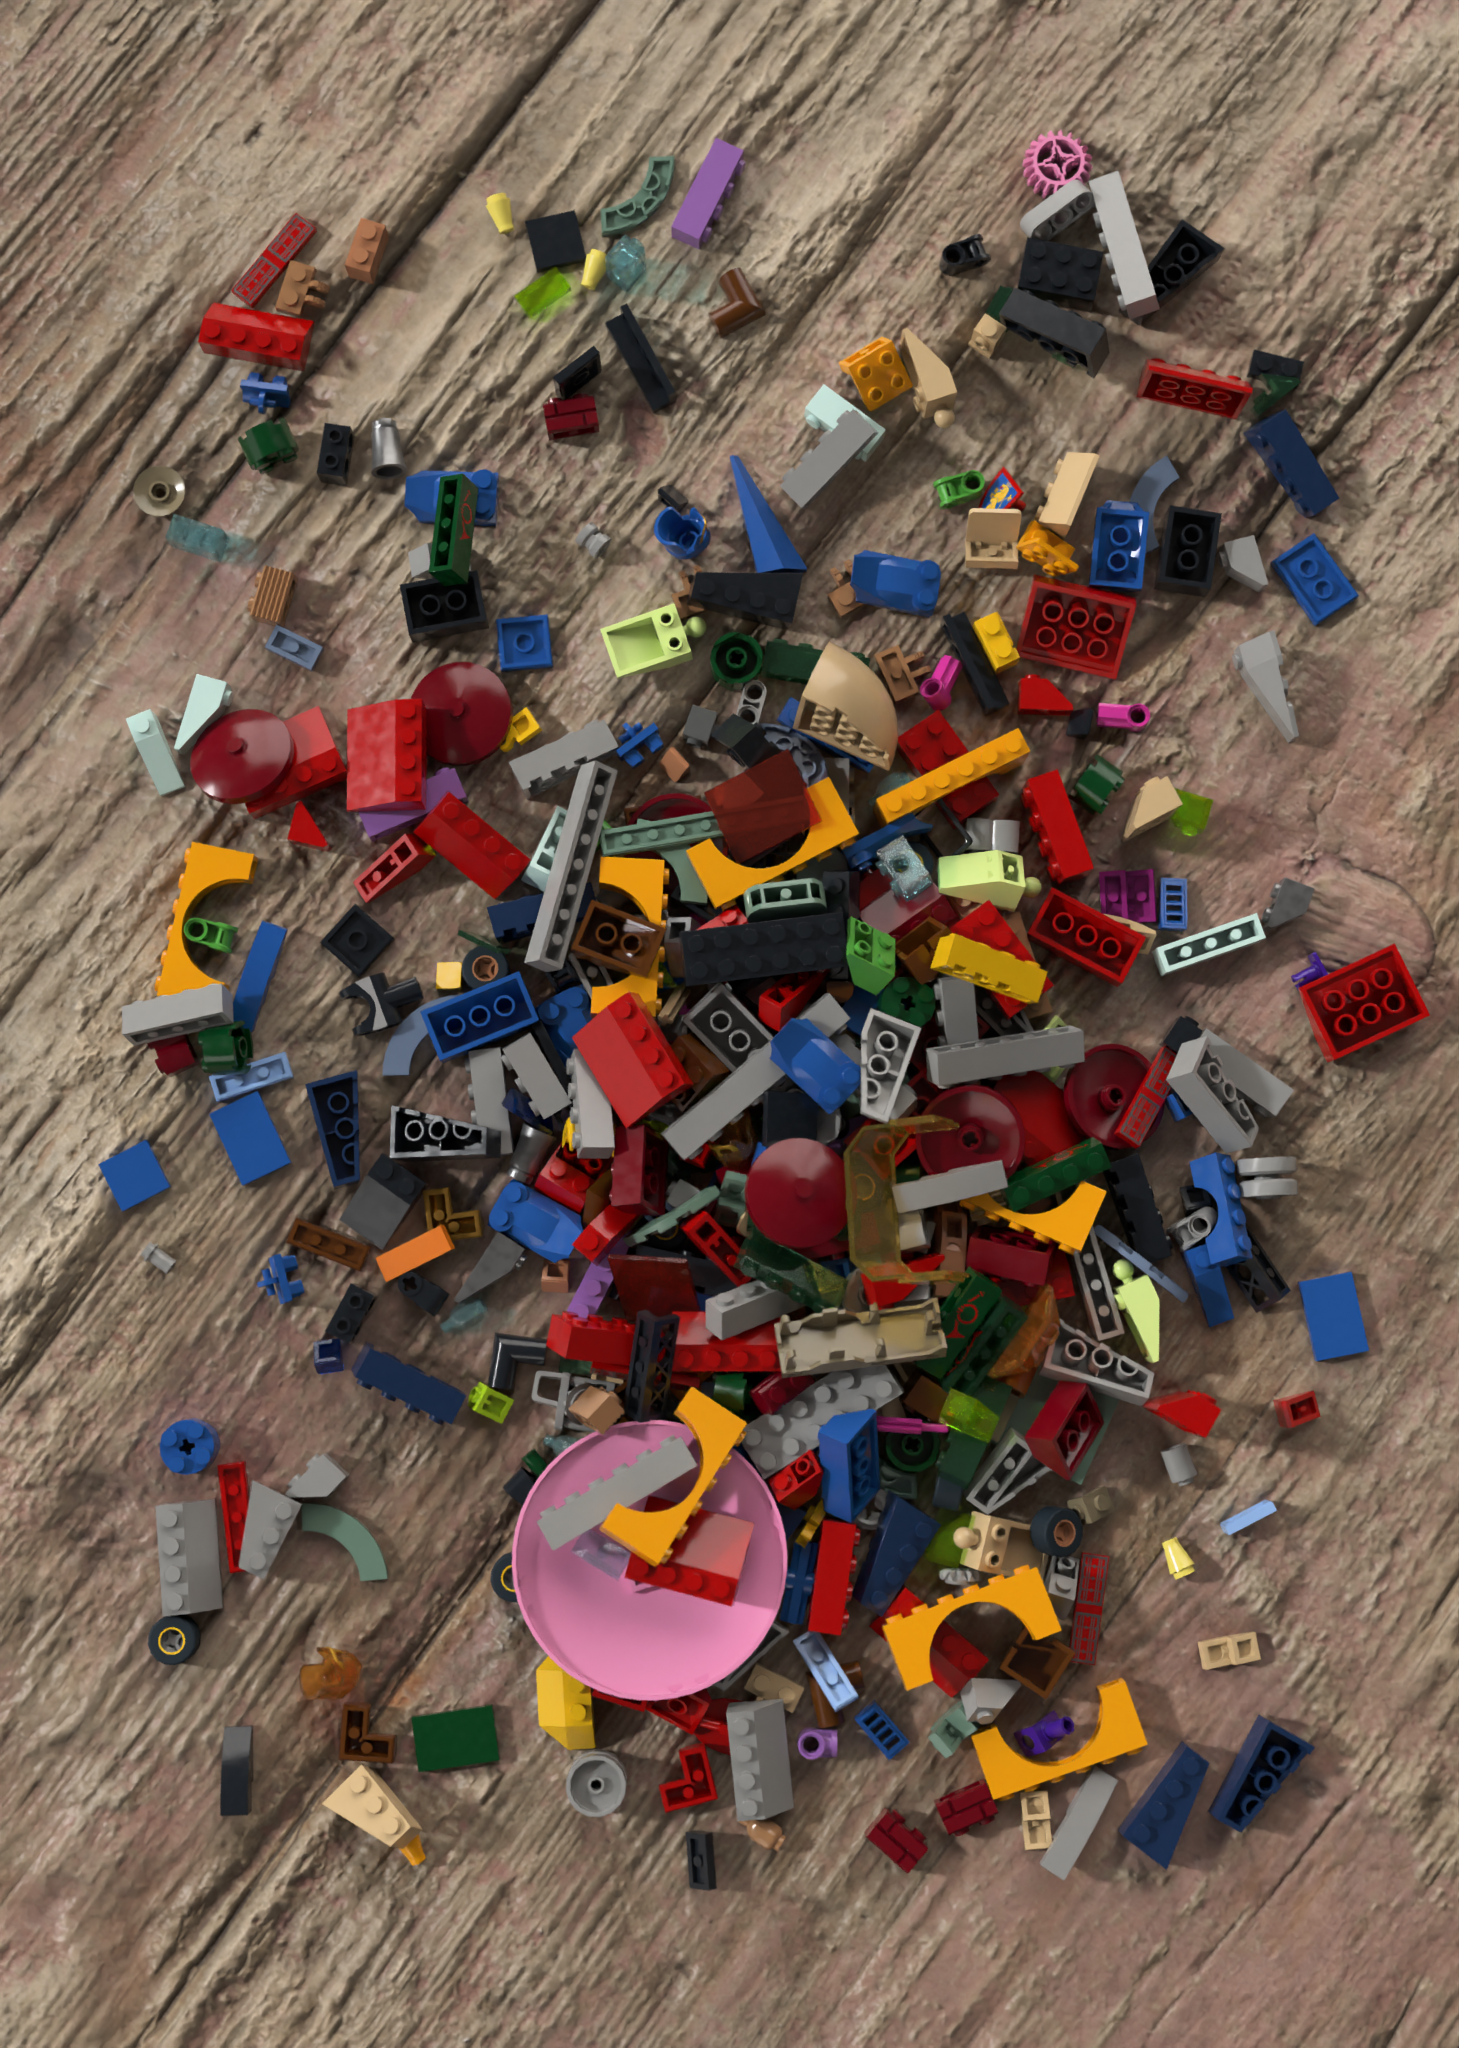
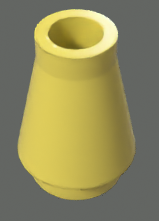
M497 193L489 196L486 199V208L495 222L499 233L507 234L512 232L514 227L510 198H507L506 193Z
M591 249L590 254L586 255L583 280L581 282L583 287L595 291L599 281L610 266L609 255L596 249Z
M1177 1537L1161 1543L1165 1551L1170 1575L1173 1574L1175 1580L1195 1571L1193 1567L1195 1563L1178 1542Z

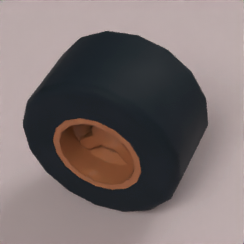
M489 945L478 946L470 950L462 964L463 978L473 990L511 974L510 963L504 953L498 948Z
M1047 1506L1039 1510L1034 1516L1030 1526V1537L1034 1547L1039 1552L1055 1557H1068L1081 1544L1083 1526L1080 1518L1074 1511L1062 1507Z

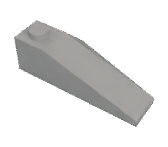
M1273 630L1238 645L1234 650L1232 660L1235 669H1239L1241 677L1287 742L1290 743L1299 737L1293 705L1290 701L1286 702L1289 686L1287 679H1284L1280 673V665L1284 664L1275 631Z
M870 1008L861 1032V1114L887 1124L921 1028Z

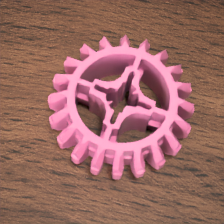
M1062 130L1058 132L1057 136H1054L1052 131L1048 132L1047 138L1041 134L1038 137V142L1033 140L1030 144V149H1027L1025 152L1022 166L1026 169H1024L1023 175L1028 178V186L1035 185L1034 194L1039 191L1043 192V199L1048 194L1052 195L1072 180H1080L1084 185L1089 181V173L1092 170V164L1089 163L1092 158L1091 154H1086L1088 150L1087 145L1080 146V138L1075 141L1072 140V132L1067 137L1063 136ZM1050 152L1048 159L1043 160V163H1037L1041 155ZM1077 168V173L1072 178L1065 180L1066 173Z

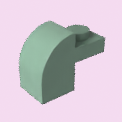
M960 1700L930 1728L932 1732L928 1738L933 1746L945 1758H948L955 1752L961 1741L975 1732L981 1724L967 1721L963 1702Z

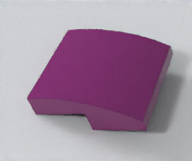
M1153 869L1099 872L1102 914L1122 917L1140 924L1157 923L1155 873Z

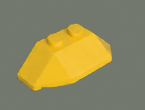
M548 1656L536 1669L539 1726L568 1750L596 1748L592 1687L569 1675Z

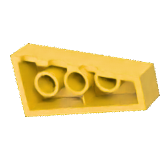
M953 933L939 939L930 969L1028 1004L1038 1003L1047 976V971L1040 969V964L1028 960L1020 961L1015 959L1016 956L1013 954L996 951L988 945L974 942Z

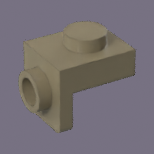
M1106 1486L1098 1487L1080 1497L1067 1501L1069 1509L1078 1515L1082 1525L1093 1523L1116 1511Z

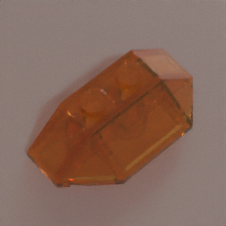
M1045 1284V1286L1040 1287L984 1371L985 1374L994 1379L1029 1372L1033 1367L1037 1368L1041 1364L1045 1356L1043 1354L1048 1344L1052 1345L1060 1334L1058 1329L1061 1324L1052 1286Z

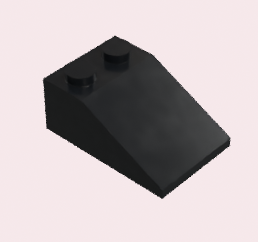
M382 1153L362 1181L339 1220L381 1250H384L429 1184L394 1159H391L388 1155Z

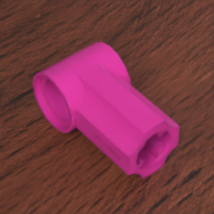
M944 655L941 657L932 677L925 680L920 688V693L934 711L938 709L939 711L945 710L950 705L952 700L950 691L963 667L962 663L952 656Z
M1140 703L1134 705L1098 704L1097 727L1121 728L1140 732L1147 726L1150 719L1148 707ZM1136 712L1140 713L1144 721L1142 723H1135L1130 715Z

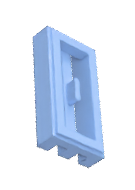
M1265 1499L1221 1522L1220 1526L1224 1533L1231 1535L1277 1510L1273 1502Z

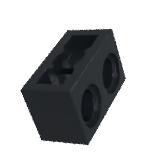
M325 423L317 467V475L321 483L347 486L355 439L351 426Z
M351 1283L325 1332L348 1344L354 1343L378 1295L356 1283Z

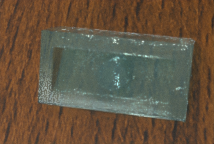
M592 1529L581 1534L571 1550L572 1553L616 1580H619L630 1557L629 1552Z

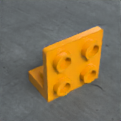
M880 337L839 362L842 372L851 375L867 410L870 412L913 386L893 341L884 337Z
M1034 520L1029 523L1016 546V549L1022 552L1021 555L1026 560L1037 562L1043 567L1042 570L1046 574L1053 577L1078 570L1079 565L1070 560L1075 551L1074 547Z

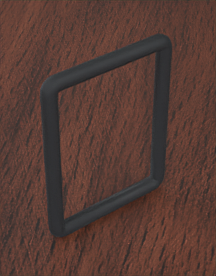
M940 798L937 802L967 840L951 856L960 855L972 844L973 840L942 798ZM922 809L921 811H919V812H918L917 814H915L914 816H915V817L918 816L924 809ZM926 833L921 834L938 858L944 857Z

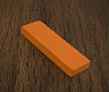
M443 1224L375 1259L385 1281L389 1282L455 1249Z

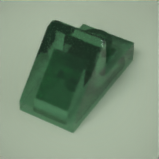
M1260 374L1258 377L1270 391V394L1264 391L1252 400L1255 405L1250 409L1255 417L1259 416L1301 383V381L1294 377Z

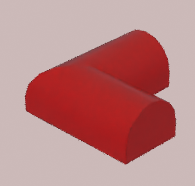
M704 1743L692 1744L679 1749L678 1752L685 1778L659 1784L665 1813L718 1799Z

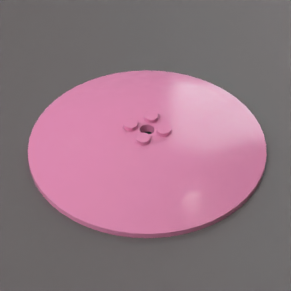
M650 1420L642 1423L630 1421L609 1426V1430H605V1434L593 1432L578 1440L555 1458L537 1479L521 1509L515 1529L512 1547L513 1582L518 1604L532 1635L547 1655L569 1675L598 1691L621 1698L634 1700L672 1699L695 1693L725 1678L737 1669L762 1642L775 1619L785 1589L787 1545L779 1510L767 1485L755 1468L733 1448L729 1451L732 1458L724 1470L719 1467L714 1475L718 1479L709 1493L704 1491L699 1499L703 1502L700 1509L755 1523L735 1604L732 1607L624 1578L631 1551L599 1530L603 1522L554 1551L550 1547L537 1524V1521L542 1518L540 1515L542 1511L553 1505L556 1509L566 1504L564 1498L576 1491L580 1495L590 1490L588 1484L600 1477L604 1481L613 1477L612 1470L624 1463L630 1467L638 1462L636 1459L637 1455L649 1448L652 1453L662 1448L660 1442L673 1434L676 1439L682 1436L698 1466L649 1495L682 1503L693 1490L700 1467V1456L694 1436L689 1428L682 1423L664 1420ZM648 1495L627 1508L643 1512Z

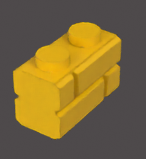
M998 611L973 623L972 628L995 675L1018 664L1020 656L1016 648H1013L1014 644Z

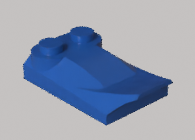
M486 469L477 472L420 471L417 474L406 477L405 507L415 515L419 523L435 524L440 477L463 473L479 488L474 525L497 526L499 473H493Z
M1107 500L1103 506L1097 507L1089 587L1116 592H1139L1142 590L1149 512L1142 510L1138 503Z
M864 550L862 553L854 555L850 585L856 593V602L929 618L933 615L938 600L941 570L939 565L931 560L917 561Z
M912 812L856 841V843L841 851L847 862L848 871H860V875H863L870 869L874 861L892 850L901 840L931 832L933 825L919 821Z
M582 984L553 996L535 1008L565 1068L567 1059L571 1057L574 1049H578L572 1037L593 1019L591 1018V1000Z
M791 1018L770 1041L772 1052L769 1059L828 1114H831L840 1107L861 1084L860 1066L854 1063L807 1018L802 1020Z
M512 1179L503 1189L490 1212L487 1226L555 1264L559 1260L570 1257L574 1250L572 1244L584 1231L581 1225L582 1216L515 1179Z

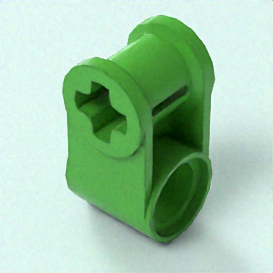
M970 470L935 481L933 487L937 489L941 500L939 504L940 509H950L962 503L980 498L984 490L985 479L979 471ZM975 481L979 484V487L971 490L966 486V483Z
M191 918L184 926V933L189 940L196 944L231 954L232 949L230 947L234 933L238 932L239 928L201 918ZM196 925L204 926V933L200 937L192 936V929Z

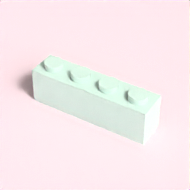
M1255 913L1163 945L1152 951L1160 976H1164L1259 943L1266 936L1258 915Z

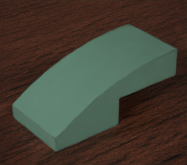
M726 1171L720 1190L721 1194L718 1197L713 1219L717 1224L732 1228L737 1227L741 1215L745 1211V1182L747 1175Z

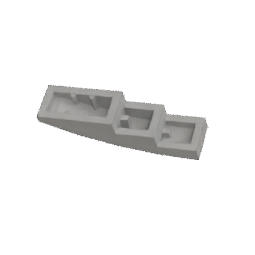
M1003 1160L950 1169L946 1173L921 1177L920 1180L894 1184L892 1190L897 1211L902 1213L1008 1187Z
M1096 1765L1092 1767L1067 1808V1814L1055 1832L1053 1842L1040 1861L1042 1867L1065 1880L1107 1805L1118 1782L1116 1778Z

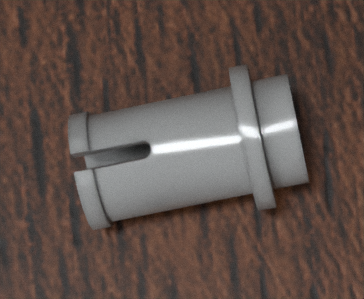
M150 1242L141 1253V1256L144 1257L143 1261L146 1262L148 1260L165 1274H168L177 1260L159 1249L157 1243L154 1245Z

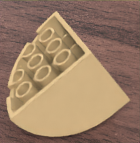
M828 642L801 696L793 729L889 771L895 757L898 742L897 717L890 695L876 674L860 659L843 648Z

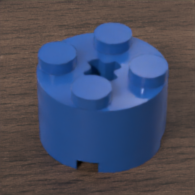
M197 1418L186 1419L172 1424L162 1434L160 1441V1454L165 1465L172 1472L183 1475L194 1474L210 1467L220 1450V1439L215 1428ZM188 1442H194L195 1448H192L191 1451L186 1450L185 1445Z

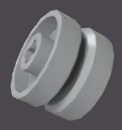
M1296 1157L1236 1160L1238 1175L1254 1176V1180L1242 1181L1238 1184L1241 1193L1240 1198L1262 1200L1298 1195V1182L1295 1179H1280V1175L1292 1174L1297 1171Z
M592 1749L582 1753L574 1760L566 1780V1793L569 1802L578 1812L589 1817H602L612 1813L621 1804L627 1787V1773L624 1764L615 1754L603 1749ZM593 1780H599L602 1786L599 1787L598 1784L592 1785L591 1783Z

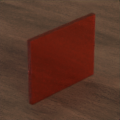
M789 749L704 792L719 824V830L722 831L737 864L822 822L807 789V783L804 782Z
M608 1254L607 1259L628 1322H636L637 1312L647 1310L657 1317L672 1315V1311H701L687 1259Z

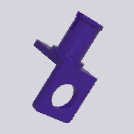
M1316 952L1308 955V959L1311 962L1310 967L1291 976L1293 983L1302 978L1304 979L1295 985L1298 991V988L1328 975Z
M1053 1710L1033 1726L1017 1730L1013 1735L1024 1755L1029 1757L1046 1752L1064 1736L1073 1733L1074 1723L1069 1717L1059 1719L1057 1713ZM1024 1735L1029 1736L1033 1740L1034 1748L1029 1747L1025 1743Z

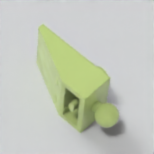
M673 603L600 630L618 679L669 668L692 660V652L686 636L701 637L706 631V623L702 618L695 616L690 618L686 625L682 626L676 606ZM671 619V621H670L669 623H663V622H662V621ZM675 640H678L680 642L679 646L677 647L670 646V643L673 645L676 643Z
M993 850L939 857L937 861L939 893L981 904L990 900L994 907L999 910L1015 912L1022 894L1028 898H1034L1040 894L1042 889L1041 883L1037 878L1024 877L1023 856Z
M1119 1259L1113 1264L1112 1272L1123 1283L1111 1288L1117 1309L1121 1310L1145 1362L1155 1363L1159 1361L1160 1299L1148 1275H1138L1133 1278V1264L1127 1259Z

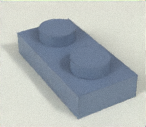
M277 624L265 645L266 650L311 672L314 671L325 650L322 646Z

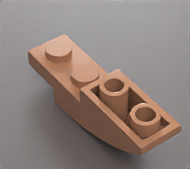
M959 1200L933 1206L934 1223H936L934 1229L935 1244L931 1248V1253L944 1254L945 1260L932 1271L933 1297L946 1299L965 1272L967 1214L962 1213Z

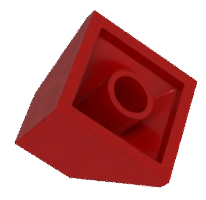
M704 1688L695 1693L677 1698L649 1700L645 1709L693 1735L712 1699L707 1688Z

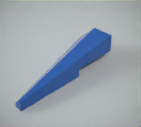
M731 455L730 463L756 573L807 572L806 565L739 456Z

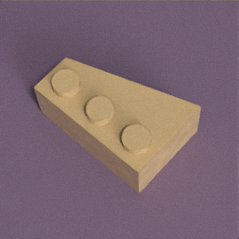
M362 1764L322 1803L390 1847L404 1849L423 1830L373 1767Z

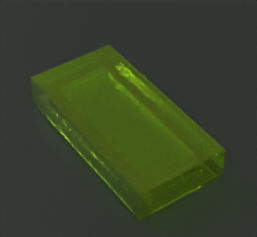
M555 267L514 295V298L528 318L531 319L571 291V286L557 267Z

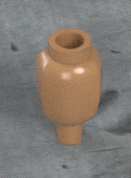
M769 1819L738 1821L747 1827L748 1836L766 1850L774 1849L778 1851L786 1839L782 1835V1829Z

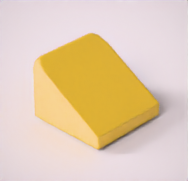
M437 963L436 989L462 990L463 963Z

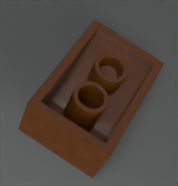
M591 900L571 949L573 956L590 963L647 979L667 929Z

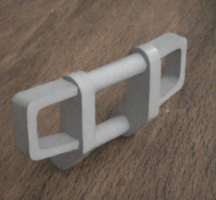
M537 1371L532 1400L535 1403L557 1408L554 1429L563 1430V1428L596 1432L584 1425L575 1424L565 1417L563 1401L567 1400L569 1386L575 1387V1384H583L586 1381L599 1388L603 1387L609 1392L621 1384L571 1376V1373ZM542 1378L561 1380L558 1402L537 1395L539 1382Z

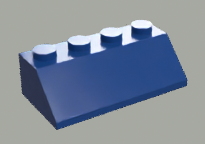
M519 971L420 1011L439 1060L442 1063L469 1053L468 1051L478 1050L532 1028L533 1024L540 1022Z
M874 1409L834 1415L827 1424L821 1426L818 1432L819 1459L824 1471L822 1477L824 1511L850 1523L855 1520L880 1490L877 1413Z

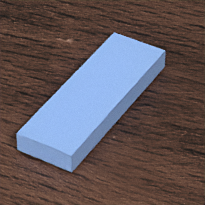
M286 1052L247 1064L251 1065V1068L246 1074L209 1076L217 1102L294 1078Z
M808 1631L793 1640L795 1647L835 1712L859 1698L820 1632Z

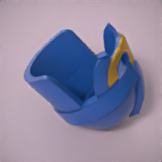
M667 507L659 514L655 521L654 533L656 538L677 559L695 558L710 543L711 533L707 522L695 507L691 508L689 515L681 516L673 507Z

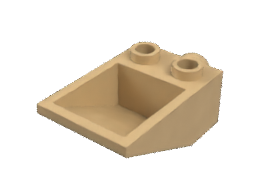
M908 328L902 330L899 350L908 376L913 384L912 387L915 393L913 402L916 411H921L923 419L934 416V421L938 427L948 428L955 420L952 410L957 396V390L950 369Z
M973 1510L968 1527L958 1528L953 1536L956 1546L963 1549L960 1564L979 1571L998 1575L1003 1574V1576L1008 1577L1015 1575L1013 1569L1028 1564L1030 1569L1033 1567L1038 1568L1043 1581L1049 1555L1039 1552L1034 1547L1030 1537L1031 1524L992 1514L987 1515Z

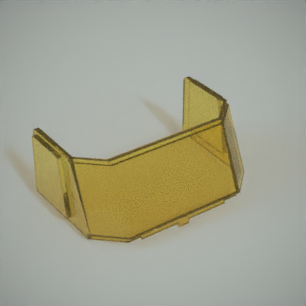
M937 1115L892 1119L888 1120L886 1124L864 1126L844 1152L847 1199L845 1201L848 1216L850 1260L872 1282L939 1285L964 1282V1278H969V1273L951 1270L913 1273L901 1261L899 1218L892 1186L896 1184L895 1153L909 1134L958 1129L959 1124L951 1119Z

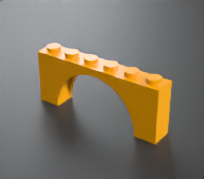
M1019 728L877 798L873 813L881 828L912 812L914 815L938 799L973 781L999 773L1000 776L1024 764L1031 751Z
M830 777L805 789L804 794L810 809L809 833L801 849L786 862L774 867L760 869L741 866L725 857L715 847L710 838L686 850V855L715 910L722 908L725 911L737 905L735 900L742 897L744 892L754 885L781 882L785 880L783 875L793 871L794 874H797L808 868L807 863L815 858L820 862L832 855L831 850L839 846L843 850L856 843L854 838L859 833Z
M192 842L191 848H187L184 857V863L187 864L185 874L182 873L180 875L178 888L181 889L179 899H175L172 912L175 918L173 925L170 924L167 930L169 944L167 950H164L161 956L163 970L155 983L157 996L178 994L187 989L204 988L213 983H222L229 991V985L208 977L196 965L189 951L184 926L190 919L197 904L211 891L233 883L253 884L258 858L254 854Z
M601 856L599 889L614 891L627 897L639 907L648 922L666 928V920H661L662 910H667L668 894H663V884L669 885V869L664 868L665 860ZM665 946L659 947L647 979L630 975L626 979L612 985L592 987L591 1018H594L606 1006L630 991L640 995L656 1021V1014H660L662 1010V998H657V988H663L664 972H658L659 962H664Z
M1081 1181L1074 1194L1066 1202L1053 1210L1039 1214H1021L1008 1210L993 1200L988 1193L959 1200V1205L970 1211L978 1208L985 1212L983 1216L996 1222H999V1219L1010 1222L1008 1227L1021 1233L1026 1229L1035 1233L1033 1238L1046 1244L1051 1240L1060 1244L1058 1249L1074 1255L1075 1251L1081 1253L1107 1191Z
M693 1387L687 1391L673 1413L689 1428L698 1447L700 1467L693 1490L682 1503L661 1512H639L616 1503L599 1529L654 1567L660 1561L662 1563L667 1561L673 1551L669 1546L675 1538L680 1540L688 1527L685 1524L686 1519L690 1514L695 1516L703 1504L699 1500L703 1492L709 1493L718 1480L714 1477L719 1467L724 1470L732 1458V1455L729 1454L732 1446L736 1445L738 1447L747 1434L743 1431L747 1424L745 1421Z
M1026 1564L1013 1569L1015 1574L1013 1576L1004 1578L1003 1574L988 1579L989 1585L979 1588L978 1584L962 1589L964 1595L953 1598V1595L949 1594L938 1598V1605L928 1608L927 1604H923L911 1609L913 1614L902 1618L900 1613L887 1618V1624L882 1626L905 1690L908 1691L933 1681L929 1653L934 1633L948 1614L963 1605L974 1602H987L999 1605L1012 1612L1022 1621L1033 1640H1038L1061 1631L1062 1629L1038 1568L1033 1567L1030 1569L1029 1565Z
M1118 1678L1096 1686L1099 1697V1717L1095 1730L1088 1742L1078 1752L1065 1759L1042 1762L1020 1755L1003 1740L995 1723L978 1728L970 1734L993 1800L997 1798L999 1801L1008 1800L1014 1797V1792L1022 1789L1025 1792L1033 1791L1040 1787L1039 1783L1050 1780V1783L1058 1782L1066 1778L1065 1774L1073 1771L1076 1774L1090 1770V1765L1098 1762L1108 1764L1117 1760L1116 1756L1127 1753V1755H1133L1141 1752L1142 1747L1148 1744L1126 1682L1122 1678Z

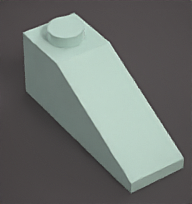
M196 674L174 749L179 754L185 755L196 743L202 732L223 715L226 706H230L233 699V691H231L232 688L227 682Z
M151 709L126 718L135 744L159 795L164 796L184 788V782L157 715Z
M557 806L521 879L543 892L546 888L567 810Z

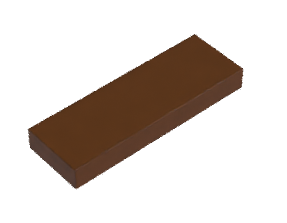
M299 1218L295 1219L286 1242L362 1272L371 1246Z

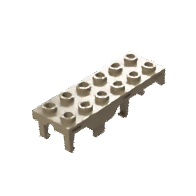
M932 1298L920 1305L879 1310L878 1304L874 1303L870 1305V1311L859 1313L848 1310L838 1311V1308L822 1309V1313L811 1314L798 1321H790V1316L784 1314L781 1316L780 1323L774 1324L782 1378L946 1357L947 1352L945 1335L941 1329L940 1309L937 1298Z

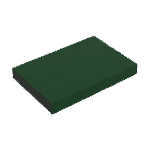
M493 1704L411 1717L418 1773L500 1760Z

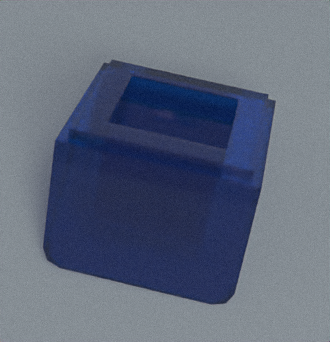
M339 1338L313 1342L314 1366L318 1374L344 1370L341 1340Z

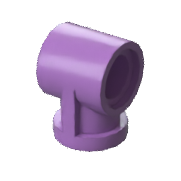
M804 1728L797 1737L799 1752L803 1757L811 1760L818 1757L837 1758V1729ZM815 1737L818 1740L817 1747L811 1750L806 1749L803 1746L805 1739Z

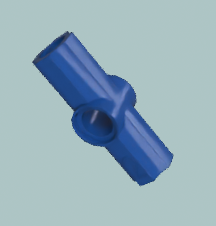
M808 1541L805 1548L796 1542L794 1543L791 1564L787 1568L785 1594L780 1620L803 1625L807 1599L811 1595L815 1572H813L818 1548L817 1542Z

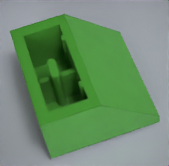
M850 917L848 919L846 957L853 983L877 995L895 977L896 939L887 933L869 926L865 922Z

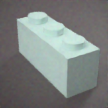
M823 384L805 407L804 417L806 422L815 429L820 428L824 432L827 430L832 432L838 425L837 419L846 410L849 412L853 409L858 411L878 432L873 440L855 457V459L859 460L861 458L866 462L883 441L886 429Z

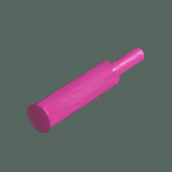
M877 1416V1431L921 1434V1431L947 1433L949 1430V1426L946 1424L922 1423L921 1419Z

